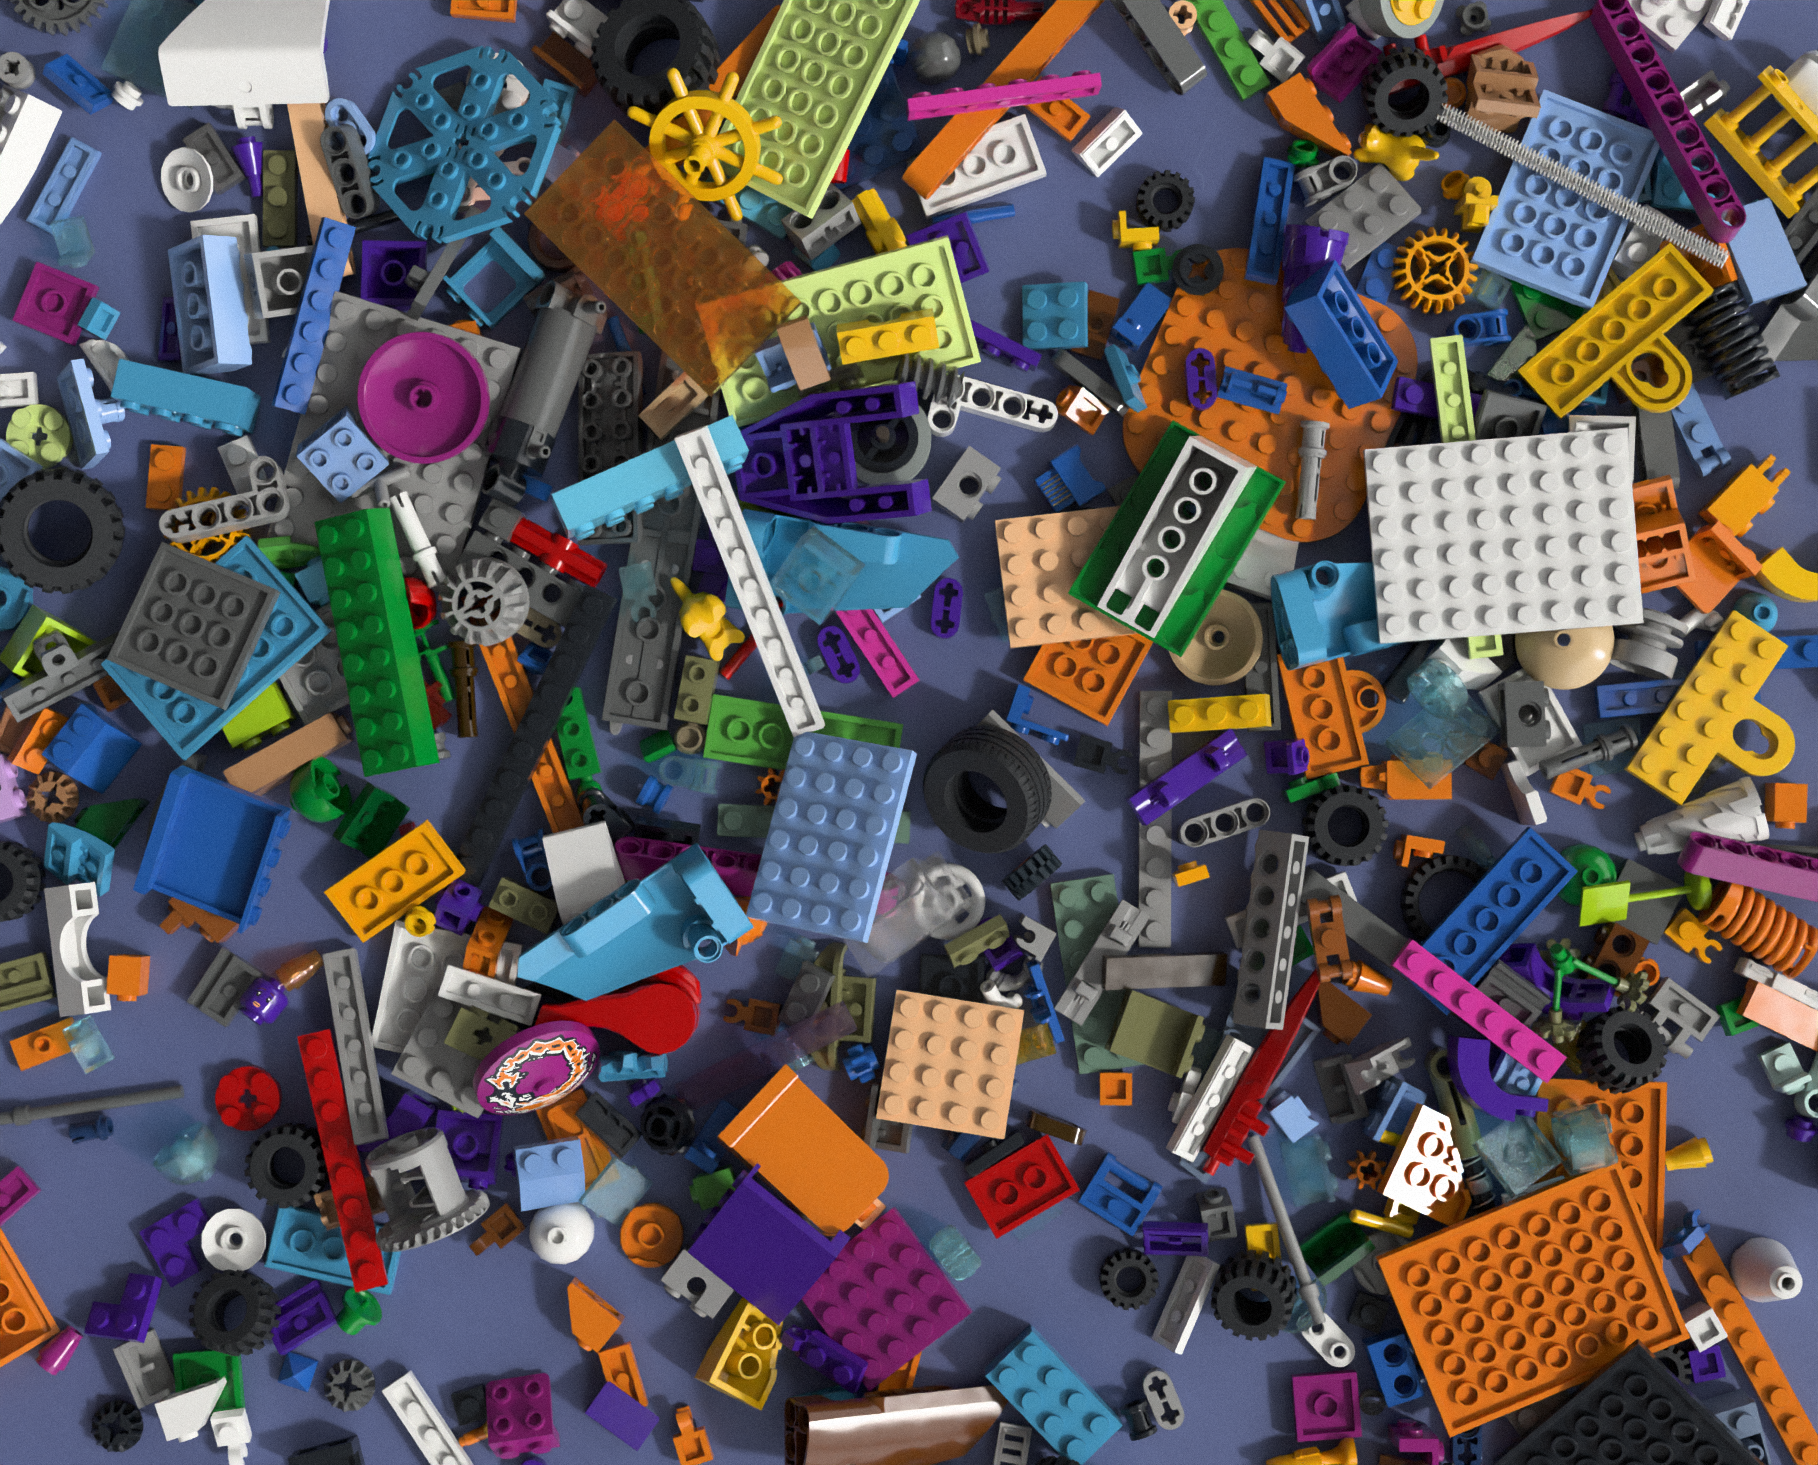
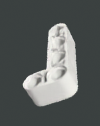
M968 377L963 378L960 392L951 408L947 407V397L945 396L936 404L934 394L928 413L931 433L937 437H945L953 432L960 410L1042 433L1051 430L1058 418L1056 406L1046 399ZM983 391L987 393L990 397V402L986 406L976 405L972 399L976 392ZM1015 400L1020 404L1021 411L1016 415H1009L1004 411L1003 404L1006 401ZM1027 404L1032 405L1030 409L1032 413L1039 414L1041 409L1047 410V416L1051 419H1046L1044 423L1038 422L1039 417L1030 413L1028 420L1023 419ZM944 413L950 417L951 423L946 428H938L933 424L934 416Z

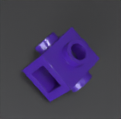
M460 879L451 882L448 888L444 887L441 889L435 900L437 905L434 915L436 919L435 924L462 936L470 922L476 923L483 911L484 905L480 904L483 890Z

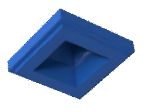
M530 642L517 661L532 675H543L553 652Z
M291 1351L288 1352L277 1383L309 1392L319 1360Z

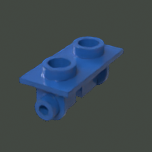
M1225 366L1217 398L1279 415L1281 405L1286 398L1287 383Z

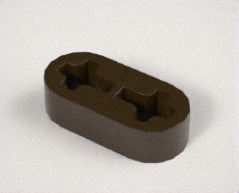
M1029 1109L1024 1123L1029 1128L1080 1146L1087 1132L1083 1127L1033 1109Z

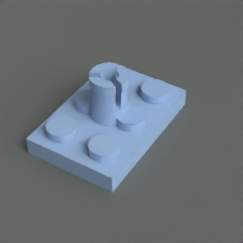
M83 358L71 360L56 378L81 470L94 468L109 453L111 440L108 431L103 430L102 424L121 422L125 419V410L120 407V401L112 397L101 400L94 398L92 391L94 386L93 374L90 368H86Z

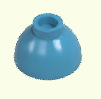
M1747 593L1741 596L1733 607V610L1767 632L1774 628L1778 619L1776 604L1769 596L1762 593Z

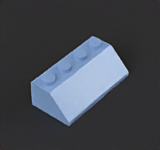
M200 235L168 249L183 373L198 376L236 371L252 365V347L249 343L248 315L245 311L244 284L241 279L240 252L237 247L236 237Z

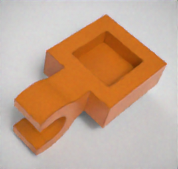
M689 1405L677 1408L675 1416L681 1433L673 1435V1442L680 1464L698 1465L713 1460L714 1455L705 1426L695 1428Z

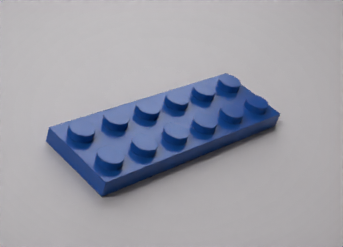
M1527 827L1421 942L1420 946L1474 986L1578 871L1531 827ZM1399 972L1443 1014L1447 1015L1450 1012L1448 1008Z

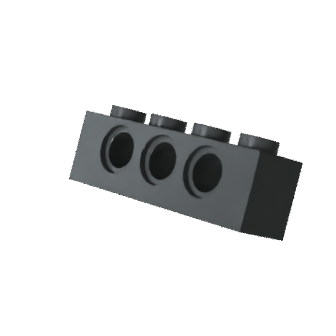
M475 530L456 564L459 565L474 558L492 557L497 553H502L505 557V562L514 567L519 573L525 569L531 570L533 579L527 585L530 600L529 606L566 628L585 586L571 578L568 579L567 583L556 577L559 572L544 562H541L538 567L528 561L531 555L514 546L510 551L500 545L503 539L488 530L485 531L484 535ZM556 585L561 591L559 599L552 603L547 602L545 598L546 589Z

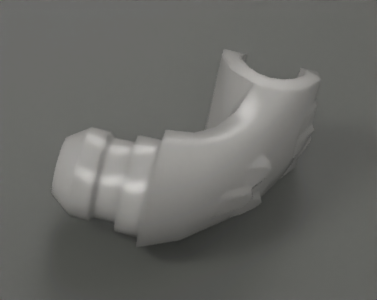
M1033 955L1025 958L1023 970L1020 974L1012 976L1009 973L996 972L994 968H991L985 976L986 981H994L1001 992L1022 988L1032 981L1026 963L1032 959ZM1043 962L1040 964L1041 971L1043 969Z

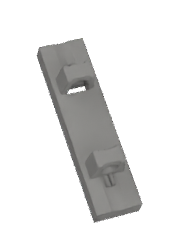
M1121 899L1055 1004L1054 1009L1082 1026L1104 991L1101 988L1103 956L1126 955L1150 916ZM1085 982L1095 987V989L1088 986Z

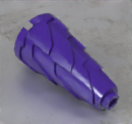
M1287 224L1284 226L1282 259L1284 280L1281 301L1284 302L1281 336L1283 337V344L1288 345L1287 351L1306 354L1308 348L1304 344L1302 335L1295 324L1288 319L1284 308L1292 291L1332 260H1336L1341 268L1345 248L1348 245L1349 233L1329 229L1328 231L1321 229V227Z

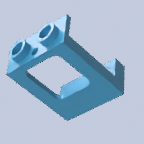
M500 226L489 233L492 239L450 279L446 275L443 277L444 281L449 285L445 291L458 304L463 300L471 308L467 314L480 327L486 323L491 330L524 300L523 297L532 292L547 278L544 272ZM495 261L515 280L516 288L490 313H484L466 295L464 287L489 262Z

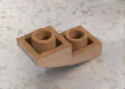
M807 315L776 325L778 336L799 389L803 390L831 380Z

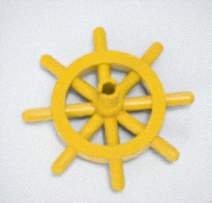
M670 68L667 71V78L676 97L662 108L658 116L636 106H631L627 110L628 117L651 128L649 137L651 157L634 162L630 166V171L634 175H640L656 169L661 178L679 193L673 207V214L676 217H681L685 214L690 199L700 201L723 200L731 219L739 221L742 219L743 214L735 194L748 184L753 175L774 185H779L783 181L782 174L758 163L761 152L759 134L779 128L782 120L776 115L756 122L753 121L745 108L732 99L739 81V76L735 72H730L726 75L720 93L710 90L688 92L679 71L676 68ZM696 109L712 111L706 127L703 126ZM683 112L692 132L670 121ZM724 117L736 127L735 129L718 133ZM666 135L687 145L668 151ZM743 140L745 157L724 146ZM719 159L740 170L734 176L727 179ZM685 160L684 169L687 175L675 165L676 162ZM706 166H708L714 182L699 181L701 172L704 171Z

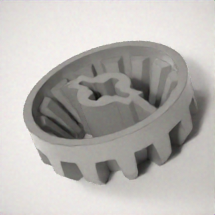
M492 557L474 558L456 566L443 581L445 584L438 597V600L442 601L443 610L440 612L441 618L447 620L451 627L449 631L453 635H459L465 639L467 644L490 646L502 642L518 632L527 618L530 600L526 583L519 572L505 561ZM479 581L490 586H483L474 590L470 583ZM463 587H465L469 594L464 600V607L458 609V596ZM493 595L483 607L472 609L481 598ZM501 605L499 615L493 621L490 615L495 613ZM471 616L474 618H485L488 625H472L465 619Z

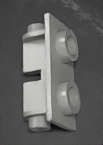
M1711 69L1679 93L1693 118L1725 98L1730 90V86L1723 79L1719 82L1714 71Z

